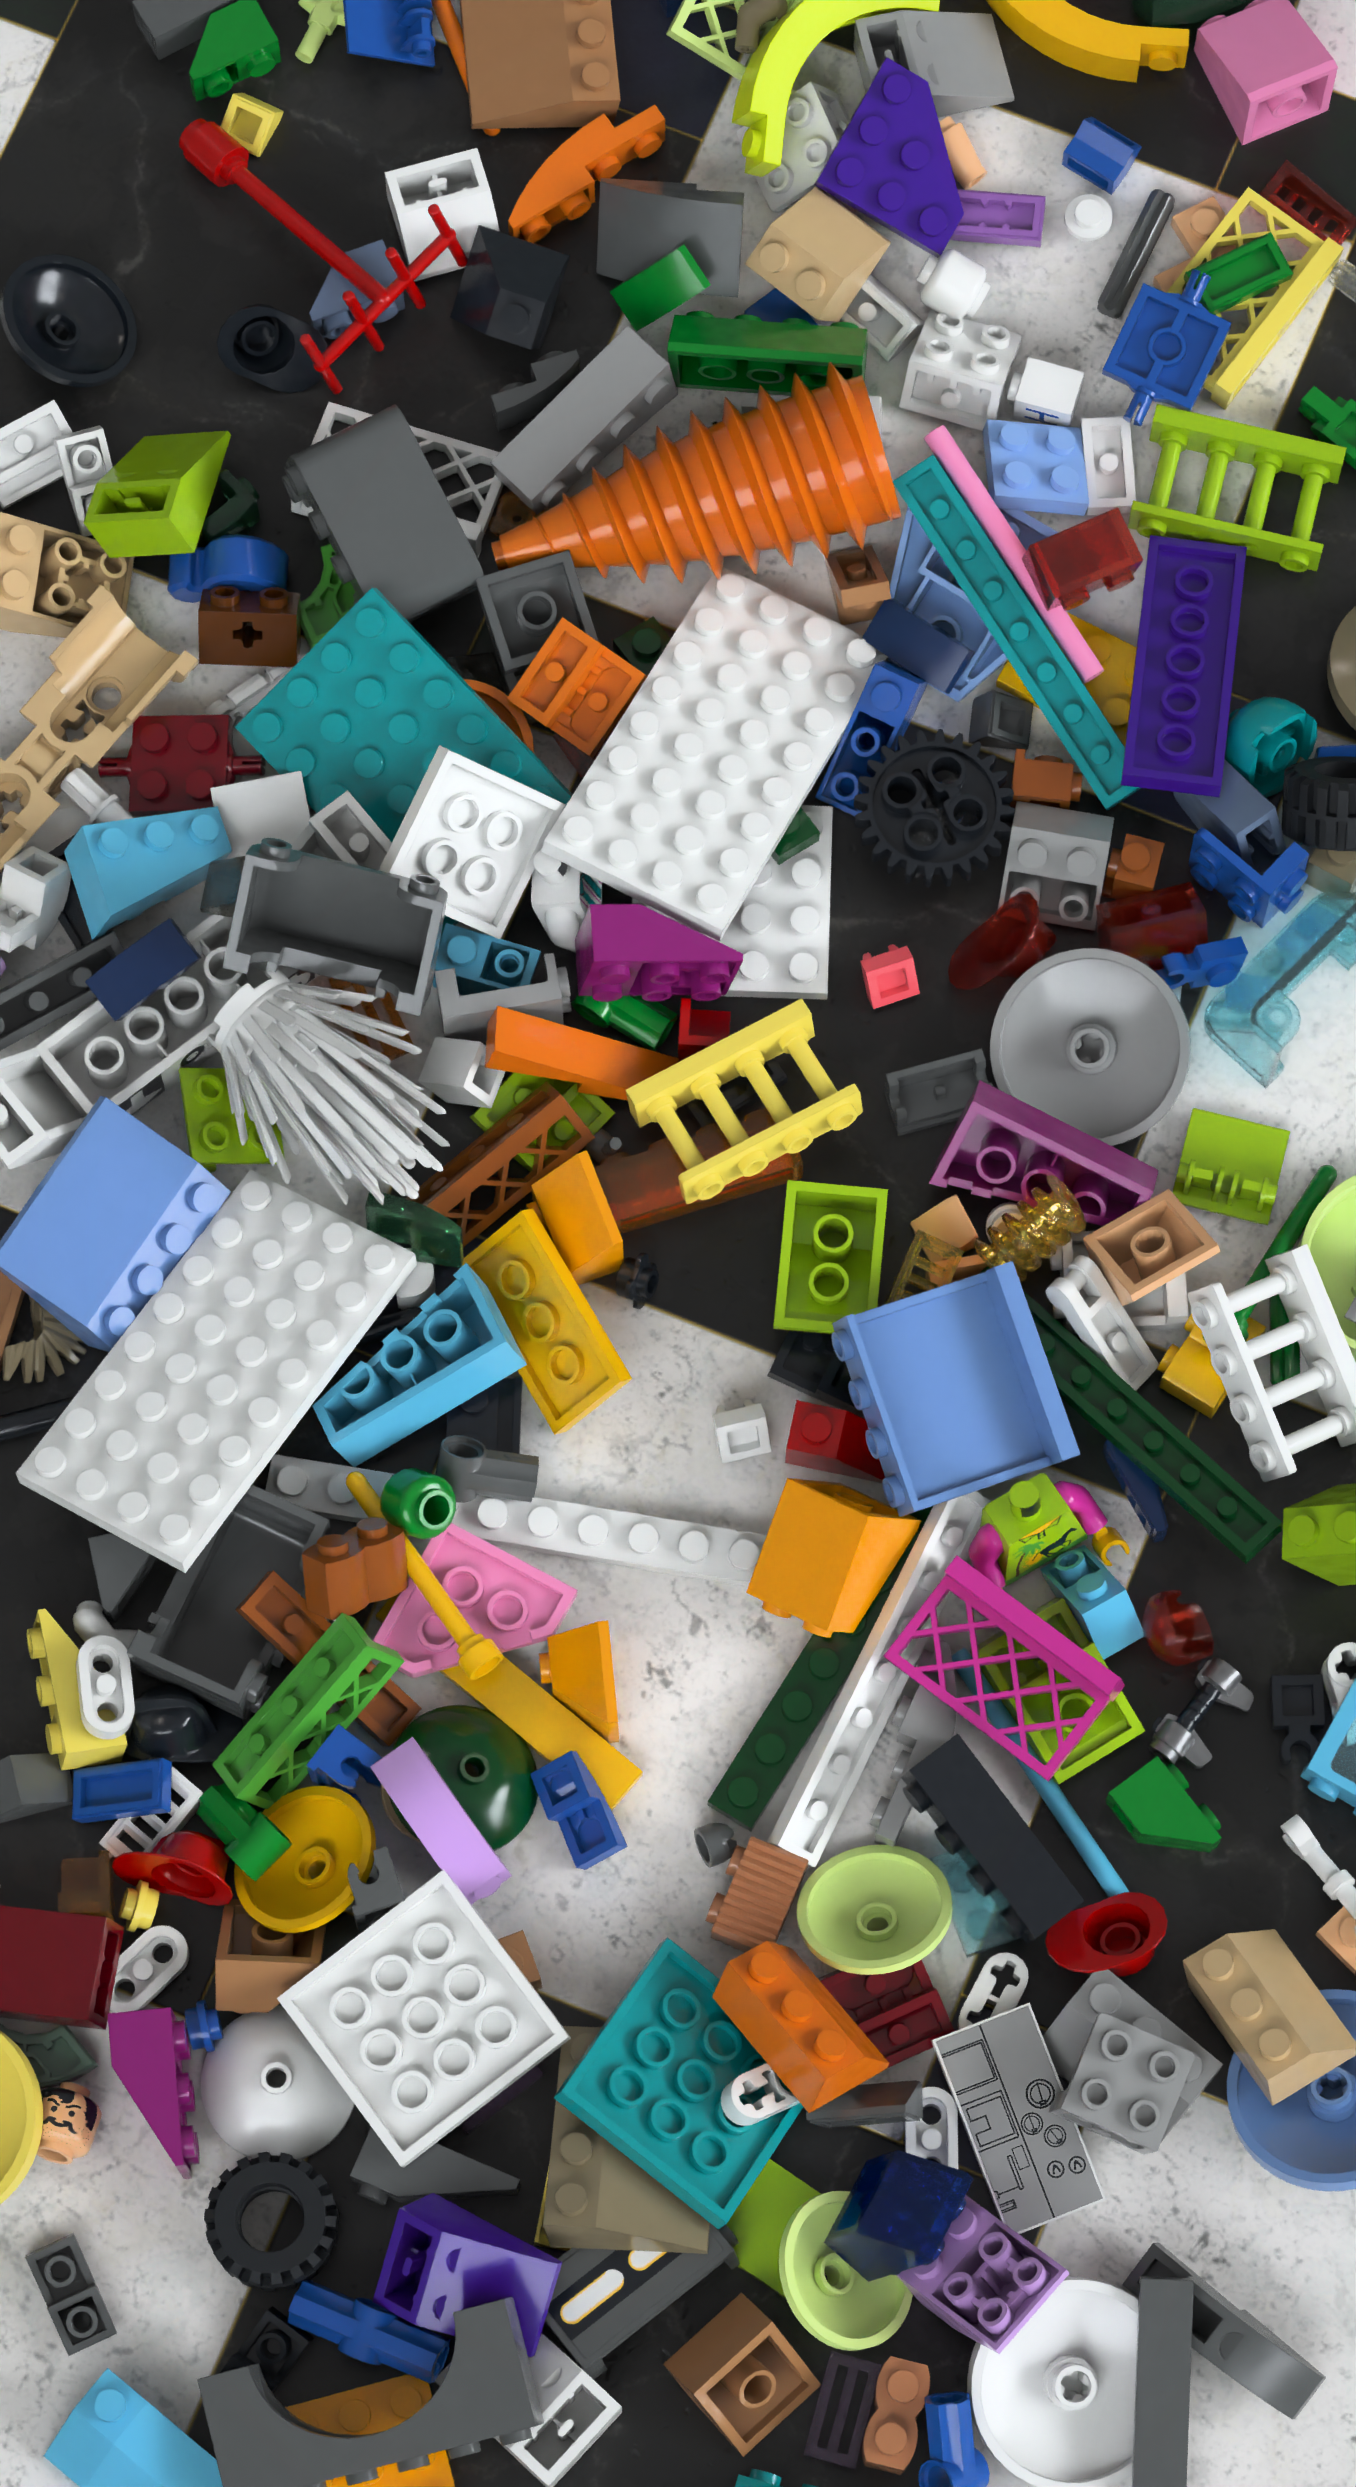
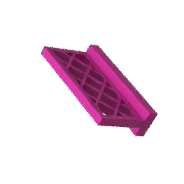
M956 1555L944 1571L946 1573L944 1578L891 1645L884 1658L1049 1782L1110 1701L1113 1702L1122 1691L1125 1684L1119 1676ZM950 1591L965 1602L968 1623L939 1627L936 1608ZM973 1609L987 1620L975 1622ZM931 1617L932 1628L920 1630L928 1618ZM998 1627L1006 1633L1009 1654L979 1658L976 1630ZM969 1631L973 1659L943 1663L940 1635ZM933 1636L937 1664L914 1667L900 1656L912 1639ZM1014 1640L1029 1651L1015 1653ZM1039 1658L1048 1666L1050 1685L1020 1689L1017 1661ZM1010 1662L1014 1690L984 1694L981 1666ZM974 1667L977 1695L955 1698L947 1692L944 1671ZM1055 1671L1070 1682L1056 1684ZM938 1672L939 1685L925 1674ZM1080 1689L1095 1700L1083 1717L1061 1720L1058 1691ZM1051 1693L1055 1721L1025 1725L1021 1697ZM1015 1698L1018 1726L996 1729L988 1723L985 1702ZM979 1703L980 1716L968 1708L966 1704ZM1075 1726L1064 1740L1063 1728ZM1056 1729L1058 1749L1047 1764L1044 1765L1029 1754L1026 1733ZM1020 1734L1021 1747L1006 1735Z

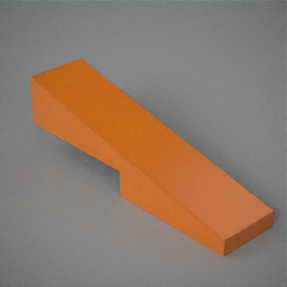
M501 1006L496 1007L487 1025L485 1068L577 1083V1092L627 1100L626 1089L679 1062V1058Z

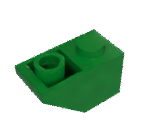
M239 0L210 14L189 71L192 94L197 102L208 96L212 98L221 96L228 92L234 84L250 76H263L270 72L276 64L282 62L279 40L257 0Z
M1158 1756L1111 1790L1105 1801L1137 1843L1210 1853L1218 1846L1222 1838L1217 1832L1221 1828V1824L1214 1813L1204 1803L1197 1807L1185 1791L1189 1788V1784L1181 1771L1172 1762L1165 1766Z

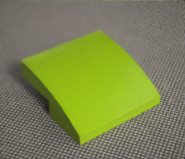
M512 1072L500 1085L492 1108L479 1107L470 1118L486 1132L546 1081L564 1097L593 1135L600 1130L615 1112L599 1096L577 1092V1083ZM565 1116L548 1129L547 1146H562L577 1134V1131ZM535 1139V1140H534L532 1143H530V1144H531V1145H536L537 1139ZM518 1153L514 1159L529 1172L532 1171L535 1154ZM545 1154L544 1160L547 1159L550 1155Z

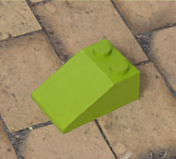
M787 1180L773 1329L832 1334L835 1332L832 1325L833 1322L847 1315H856L878 1307L888 1189Z

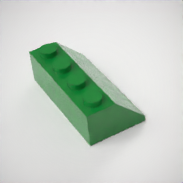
M691 311L686 315H674L668 340V363L676 387L758 393L760 384L768 394L791 396L794 373L798 375L810 391L825 386L829 362L834 365L845 380L862 375L865 381L868 336L867 329L859 328L857 325L849 322H834L830 326L811 325L808 321L799 318H788L781 323L762 321L757 316L747 314L735 316L734 319L715 318L714 315L704 311Z

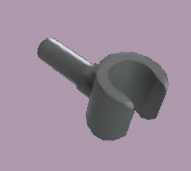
M601 1129L594 1135L595 1138L586 1145L584 1151L587 1150L589 1156L605 1168L614 1154L620 1152L624 1146L619 1138L612 1137L607 1131Z

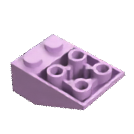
M965 2194L960 2197L895 2271L897 2277L923 2306L953 2329L998 2354L1003 2351L1070 2274L1067 2269Z

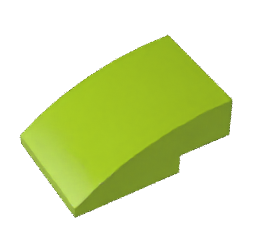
M1054 1598L1032 1611L1108 1668L1095 1644L1089 1642L1063 1598ZM1001 1630L978 1645L979 1658L1009 1654L1006 1633ZM1014 1640L1015 1653L1029 1651ZM1033 1658L1017 1661L1020 1689L1050 1685L1048 1666L1041 1659ZM1010 1662L981 1666L982 1673L995 1692L1014 1690ZM1055 1671L1056 1684L1070 1682ZM1080 1689L1058 1691L1061 1720L1083 1717L1095 1700ZM1122 1691L1113 1702L1110 1701L1053 1775L1052 1778L1056 1784H1061L1145 1732ZM1051 1693L1021 1697L1025 1725L1055 1721ZM1015 1698L1001 1699L1018 1725ZM1075 1726L1063 1728L1064 1740ZM1056 1729L1026 1733L1027 1740L1042 1763L1046 1765L1058 1749Z

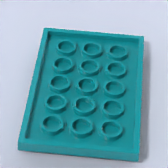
M371 588L235 726L280 775L297 771L302 772L307 803L316 814L348 790L391 842H393L439 745L562 802L565 806L573 795L377 588ZM445 915L442 933L446 923L456 926L459 921Z

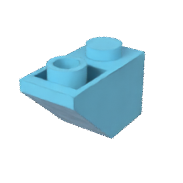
M446 923L440 939L435 971L455 968L459 995L462 996L530 985L541 956V951ZM434 973L433 987L437 988V987H436L435 973Z
M1084 1544L1074 1550L1061 1554L1055 1561L1040 1569L1055 1597L1065 1600L1089 1642L1095 1644L1103 1660L1145 1636L1127 1590Z

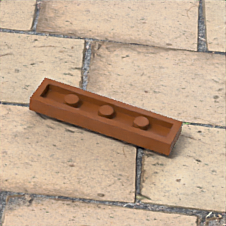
M274 1570L268 1571L235 1609L295 1666L332 1625L324 1617L308 1611L306 1600ZM370 1661L359 1674V1677L371 1673L376 1665ZM389 1679L354 1721L382 1747H390L422 1708ZM346 1699L336 1702V1704L341 1708Z

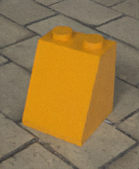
M787 1478L746 1593L763 1600L762 1609L783 1618H791L793 1615L804 1620L802 1628L815 1635L831 1638L833 1632L854 1633L916 1534L921 1520L910 1515L899 1517L897 1509L842 1483Z

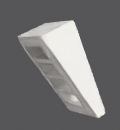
M172 1766L171 1788L184 1798L185 1801L180 1807L171 1801V1812L169 1814L172 1817L166 1824L155 1814L140 1816L158 1832L156 1837L151 1840L133 1824L139 1817L137 1816L118 1819L99 1844L114 1857L123 1853L133 1852L119 1840L126 1832L145 1848L143 1852L150 1853L161 1838L180 1831L196 1814L200 1805L199 1798L203 1792Z

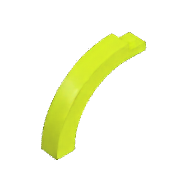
M802 0L782 16L764 36L753 53L742 76L735 99L732 123L749 127L742 141V155L746 157L745 174L763 177L781 166L785 118L791 90L800 68L823 38L835 30L855 24L857 19L899 10L939 12L940 0Z

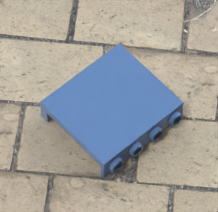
M1013 1261L993 1267L983 1273L856 1315H847L832 1323L835 1331L831 1336L834 1351L838 1359L842 1362L845 1361L852 1380L848 1384L851 1400L856 1409L863 1411L868 1430L865 1432L868 1449L875 1459L880 1460L886 1477L882 1481L884 1495L892 1508L896 1507L899 1517L1081 1455Z

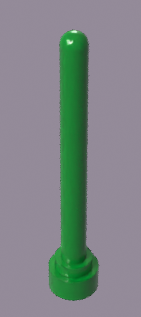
M1323 1165L1318 1169L1246 1285L1270 1275L1265 1259L1291 1250L1294 1247L1312 1213L1324 1199L1337 1178V1172L1333 1166ZM1258 1303L1234 1313L1245 1342L1249 1336L1247 1320Z

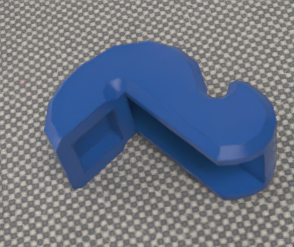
M238 534L221 536L213 539L206 547H196L195 553L170 554L167 590L173 598L190 603L200 602L203 589L211 590L217 586H233L239 591H261L270 587L287 590L289 556L281 547L259 537Z

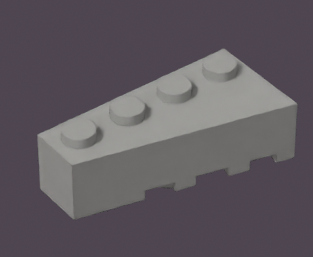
M627 325L490 462L496 477L536 515L546 507L552 508L562 500V493L566 494L575 482L590 472L592 467H595L603 458L678 395L669 363Z

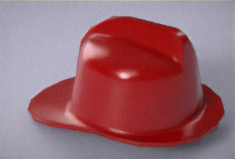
M189 1830L173 1832L161 1838L150 1853L139 1851L123 1853L115 1857L112 1863L114 1873L125 1882L137 1886L138 1882L142 1880L149 1883V1888L159 1890L160 1893L182 1896L214 1906L229 1904L233 1897L231 1887L224 1881L230 1857L223 1850L226 1845L220 1840L199 1832Z
M1124 1892L1071 1911L1048 1929L1045 1944L1049 1956L1058 1965L1068 1970L1092 1973L1108 1969L1117 1977H1126L1138 1973L1149 1964L1155 1954L1156 1947L1166 1934L1168 1920L1164 1907L1155 1898L1138 1892Z

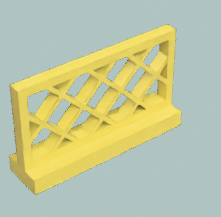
M1249 187L1166 292L1182 294L1186 286L1184 280L1185 272L1202 265L1204 262L1211 261V253L1216 247L1236 245V248L1271 232L1276 242L1278 239L1296 238L1309 248L1301 260L1287 261L1293 272L1292 278L1278 285L1277 291L1273 296L1250 298L1223 311L1247 309L1249 327L1245 333L1227 335L1219 352L1221 364L1212 375H1208L1203 386L1212 393L1210 399L1225 410L1337 266L1344 249L1329 237L1323 241ZM1248 205L1265 216L1267 231L1248 234L1241 233L1239 217ZM1274 223H1275L1276 225H1278V226H1279L1280 228H1282V229H1280V230H1275V225H1274ZM1233 226L1234 235L1225 236ZM1264 307L1256 317L1254 308ZM1221 313L1216 314V316L1221 318ZM1236 343L1227 354L1226 344Z

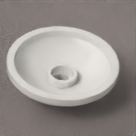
M276 2006L268 2013L252 2012L243 2014L223 2029V2039L214 2040L215 2051L207 2053L202 2067L201 2097L204 2110L214 2130L234 2150L252 2159L257 2158L258 2153L270 2152L274 2156H280L282 2152L292 2155L296 2160H301L324 2149L343 2130L351 2116L354 2103L283 2006ZM274 2070H281L286 2074V2082L279 2088H273L267 2084V2077Z

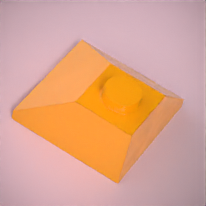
M608 1620L594 1622L547 1637L549 1652L539 1653L541 1684L552 1683L553 1697L608 1743L619 1742Z

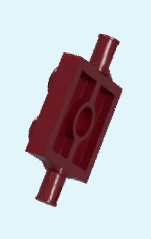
M230 715L139 716L133 723L132 745L128 756L102 757L98 761L101 765L98 766V773L100 778L127 777L130 785L128 811L133 816H153L214 807L210 788L234 784L236 775L264 776L266 769L263 766H266V762L262 755H236L233 746L234 720Z

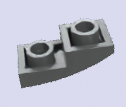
M576 349L566 353L563 351H552L541 356L537 362L531 363V383H511L502 387L498 393L491 395L492 416L498 432L515 426L540 413L580 373V359Z
M74 2233L25 2255L68 2356L117 2334Z

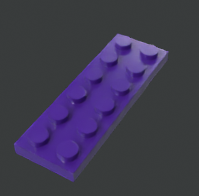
M1150 535L1121 785L1220 798L1247 547Z

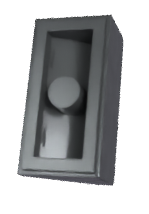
M917 2080L858 2085L813 2112H806V2120L824 2128L920 2121L923 2118L922 2085Z

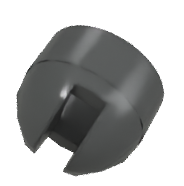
M709 1823L694 1830L698 1851L709 1868L730 1859L737 1846V1841L731 1839L734 1836V1831L727 1824Z

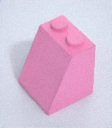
M1254 0L1243 11L1228 17L1225 15L1214 16L1197 29L1194 52L1242 145L1328 111L1338 66L1289 0Z

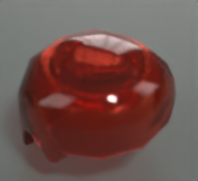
M1181 1590L1162 1591L1151 1596L1145 1604L1142 1619L1143 1636L1148 1646L1161 1662L1173 1666L1187 1665L1213 1655L1214 1649L1212 1632L1203 1610L1196 1603H1179L1176 1599L1182 1595Z

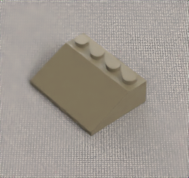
M563 2026L571 2039L561 2046L557 2092L602 2027ZM556 2100L543 2227L550 2247L708 2254L710 2223Z

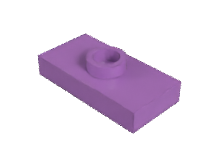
M958 189L964 215L950 240L1041 247L1046 205L1045 196Z

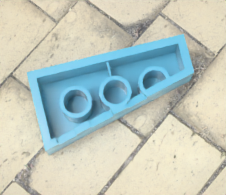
M467 1263L453 1274L456 1280L439 1296L433 1293L419 1306L423 1311L400 1332L395 1328L382 1340L383 1347L367 1363L360 1361L312 1405L331 1446L353 1467L370 1459L527 1365L488 1286Z

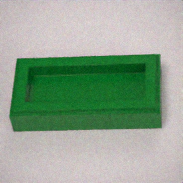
M1270 232L1194 268L1201 271L1194 289L1197 288L1203 273L1211 277L1199 303L1210 313L1216 315L1290 280L1293 272ZM1193 269L1185 272L1184 280L1186 284Z

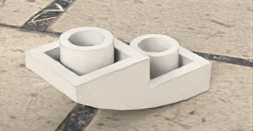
M100 425L53 437L81 535L85 537L92 535L85 526L84 520L96 483L113 467L104 429Z

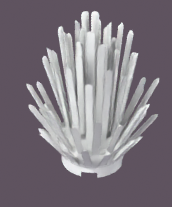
M278 969L276 972L265 971V974L270 979L255 989L248 982L242 986L216 1015L214 1021L220 1026L217 1035H208V1041L222 1054L232 1114L235 1113L242 1146L248 1140L244 1118L245 1103L249 1119L255 1123L266 1157H269L272 1167L277 1163L286 1184H289L291 1174L271 1126L275 1122L285 1137L291 1151L298 1155L300 1153V1146L291 1129L294 1131L346 1206L348 1195L341 1185L345 1184V1178L350 1179L352 1177V1172L382 1206L384 1202V1195L380 1192L377 1180L356 1155L386 1184L389 1183L401 1196L407 1195L410 1199H417L419 1197V1185L398 1164V1161L407 1169L414 1168L416 1164L415 1159L424 1167H432L439 1172L443 1171V1167L423 1146L424 1143L386 1106L410 1126L419 1128L441 1147L450 1146V1144L418 1117L419 1111L415 1106L354 1059H359L436 1114H446V1110L420 1092V1090H424L423 1088L388 1066L391 1060L387 1056L329 1026L321 1018L411 1054L422 1053L420 1047L376 1029L402 1037L410 1031L323 1002L327 1001L355 1007L362 1001H374L377 998L374 995L292 983Z

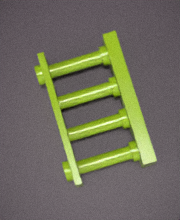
M1157 404L1149 441L1158 443L1162 449L1148 504L1133 500L1128 528L1137 530L1140 535L1150 538V535L1244 546L1247 547V556L1278 562L1281 567L1294 572H1304L1307 569L1317 571L1324 544L1309 540L1323 484L1328 482L1338 484L1347 447ZM1186 449L1204 453L1209 458L1196 514L1167 508L1180 452ZM1233 460L1252 464L1256 468L1243 525L1214 519L1227 465ZM1280 471L1300 475L1304 480L1291 536L1262 530L1275 473Z

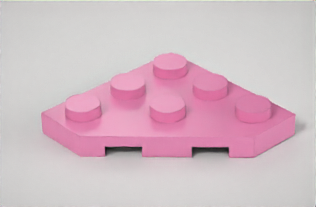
M453 1523L443 1533L435 1538H431L421 1555L475 1634L481 1633L485 1639H492L501 1653L548 1640L547 1637L555 1635L577 1597V1590ZM409 1576V1586L397 1597L373 1641L397 1651L405 1661L398 1671L411 1678L458 1666L460 1658L456 1652L459 1647Z

